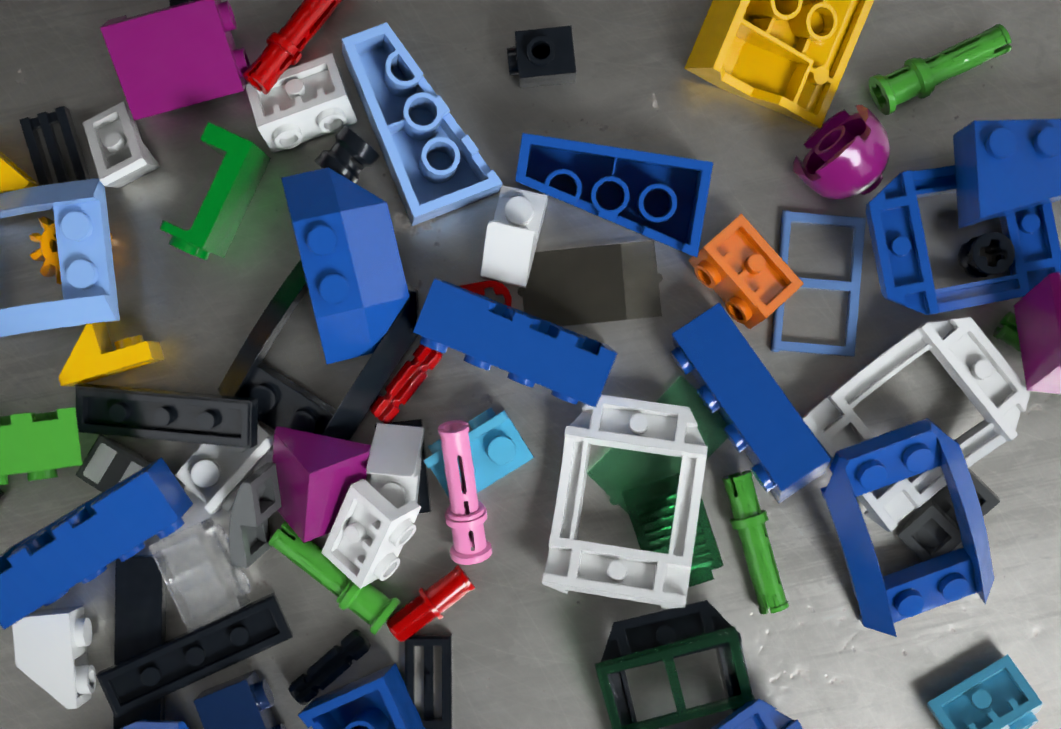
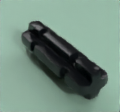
M358 629L350 632L342 639L341 646L336 644L307 670V675L303 673L291 683L288 690L292 697L302 706L309 703L317 696L319 688L324 690L353 664V659L357 661L369 651L371 645L368 639Z

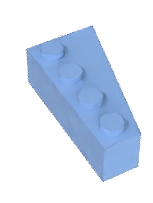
M387 22L342 38L343 58L411 226L499 192L503 182L481 157L477 146L455 121L446 103L429 85L423 76L424 73Z

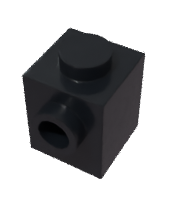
M571 25L515 31V46L507 47L509 75H519L520 88L575 83L576 64Z

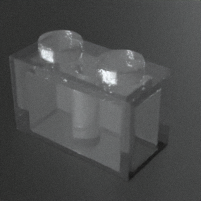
M212 518L196 523L149 546L188 632H192L226 616L250 602L247 593L251 592L247 576L241 567L235 568L231 566L230 557L227 552L229 550V538L220 524L214 525Z

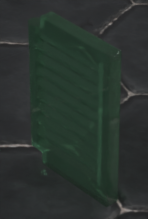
M679 473L621 491L640 550L664 554L669 553ZM702 497L688 588L713 580L714 577L711 570L724 566Z

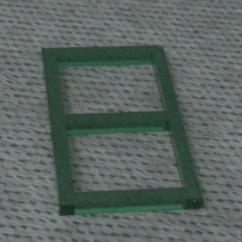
M735 626L594 664L612 729H659L737 708L749 701L755 700L751 692ZM729 642L741 694L686 709L673 657ZM663 660L677 712L621 726L607 674Z

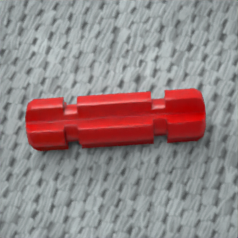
M420 344L412 354L414 359L411 362L407 360L385 388L386 394L384 396L380 395L370 407L371 413L383 423L388 424L392 422L400 411L398 407L401 403L403 405L407 403L427 378L426 372L429 369L433 370L442 359L441 352Z

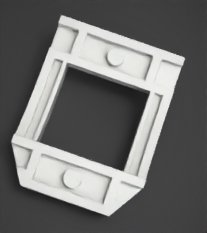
M971 317L957 318L947 321L925 322L854 374L803 416L802 419L831 458V464L836 451L874 438L873 434L852 408L908 364L930 350L985 419L955 439L961 447L969 468L1005 442L1012 441L1018 436L1016 432L1021 412L1026 411L1031 392L1027 391L1026 385ZM937 467L860 495L857 498L867 509L863 513L887 532H892L898 526V522L915 508L921 507L947 484L941 467Z
M601 395L596 408L585 404L582 408V413L569 426L565 427L559 486L542 584L565 594H568L569 590L661 605V610L685 607L708 446L705 445L697 428L698 424L690 407ZM591 444L682 458L668 554L577 540Z

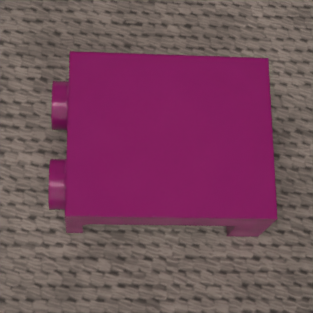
M192 0L129 18L126 15L106 21L100 27L134 121L242 92L246 87L247 81L243 77V73L250 67V62L244 47L236 48L231 30L237 29V24L229 1Z

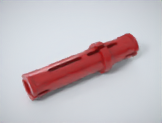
M304 0L279 32L271 33L266 39L268 45L256 61L243 73L245 80L256 90L262 91L267 95L291 64L296 65L302 58L301 51L343 0Z

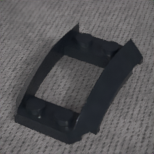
M300 260L274 295L241 347L218 388L220 395L258 398V420L274 430L277 426L349 441L396 366L418 336V334L413 333L417 323V310H419L418 290L407 283L410 297L356 378L338 409H335L262 362L285 323L308 291Z
M707 600L688 604L682 608L667 609L613 622L599 667L614 729H639L625 670L711 649L716 650L729 713H733L745 703L754 700L745 663L741 635Z

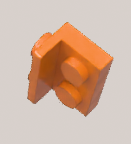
M742 213L699 250L698 258L692 256L689 259L698 280L706 287L712 288L725 302V308L729 315L737 322L744 324L748 329L767 319L804 284Z

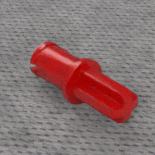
M457 565L451 572L439 579L428 589L425 590L423 587L418 589L420 595L389 617L386 624L393 636L398 641L404 642L436 617L439 620L444 618L442 613L469 591H473L475 586L462 568Z

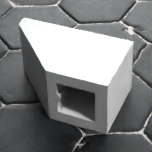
M84 606L35 610L12 625L15 664L17 668L66 709H77L92 698L91 693H94L96 688V671L93 665H89L87 646H90L92 641V625L90 619L85 618Z

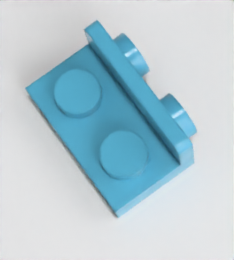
M491 407L468 421L472 428V431L468 433L477 493L534 458L505 410L496 415ZM441 439L428 446L433 455L423 461L427 468H431L449 497Z
M1006 655L927 702V707L942 729H1029L1038 722L1035 714L1039 712L1043 703L1009 655Z

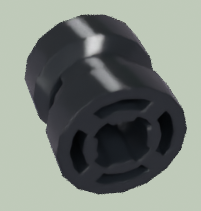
M344 125L336 134V143L330 150H323L314 161L322 169L328 167L357 184L360 172L365 167H372L380 155L361 137Z

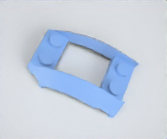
M99 178L41 185L0 193V219L53 210L63 300L0 309V338L37 331L82 326L83 324L120 321L105 186Z

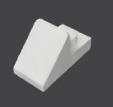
M124 101L82 122L99 180L104 186L120 188L159 168L158 162L142 142L136 121H134L131 111Z
M502 185L493 221H488L481 278L526 288L548 203V195Z
M377 423L366 467V473L371 474L370 485L397 509L413 500L418 503L425 427Z

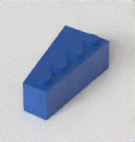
M1061 119L973 121L953 135L959 228L1061 200Z
M522 133L515 181L698 258L713 162Z
M437 277L432 282L413 333L422 336L419 343L430 349L446 353L448 347L466 354L464 361L476 367L490 370L493 365L509 372L508 378L532 388L536 383L551 389V395L576 405L580 401L594 408L597 406L618 354L607 344Z

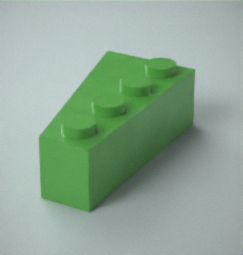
M75 407L57 409L46 413L35 414L29 412L0 416V485L9 484L8 475L27 473L28 481L58 477L57 468L82 465Z

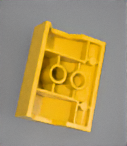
M712 0L684 69L720 89L812 127L821 128L874 0Z

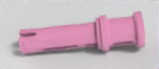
M453 420L445 422L438 427L450 506L445 513V522L452 530L453 546L450 548L451 559L458 564L471 565L487 560L492 555V546L486 540L484 522L487 520V510L478 501L468 433L469 425L466 421Z

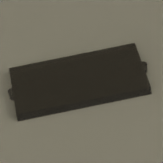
M654 240L535 252L526 288L520 287L517 290L518 295L523 298L524 312L561 327L661 317L659 283L663 277L657 273Z

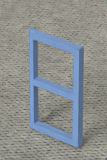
M783 210L778 255L787 265L791 222L854 228L849 282L798 277L804 283L800 288L849 292L844 346L781 341L784 315L783 303L773 313L771 351L855 357L866 218Z

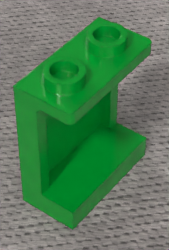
M208 122L200 140L223 156L224 159L192 227L189 230H184L163 220L159 228L172 235L169 242L170 245L206 261L210 253L222 258L225 257L271 160L253 142Z

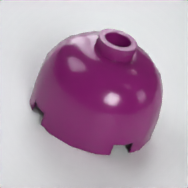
M855 105L858 113L850 116L844 109L824 122L821 128H818L803 144L807 149H811L804 157L803 162L797 156L793 162V172L822 197L836 200L852 198L859 194L866 195L877 188L883 179L882 173L887 166L890 156L888 135L880 121L863 105Z

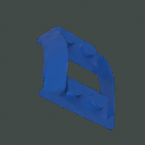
M955 165L901 172L866 204L865 212L881 294L889 301L920 313L932 315L1024 297L1049 274L1061 273V249L1052 204L1048 203L999 217L1002 234L1011 240L1015 249V257L1012 265L1009 267L1011 275L935 289L917 198L956 192Z
M926 418L836 451L829 467L833 474L828 486L821 488V493L826 501L839 538L853 593L858 600L859 618L862 625L866 628L897 637L894 627L895 622L957 601L966 596L978 593L986 605L994 582L992 559L982 510L959 443L946 435L930 419ZM941 467L953 503L963 547L882 576L879 562L856 497Z

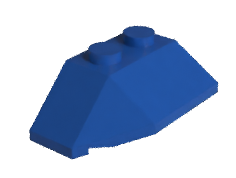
M328 167L282 177L281 180L326 364L373 354L410 297L387 202Z

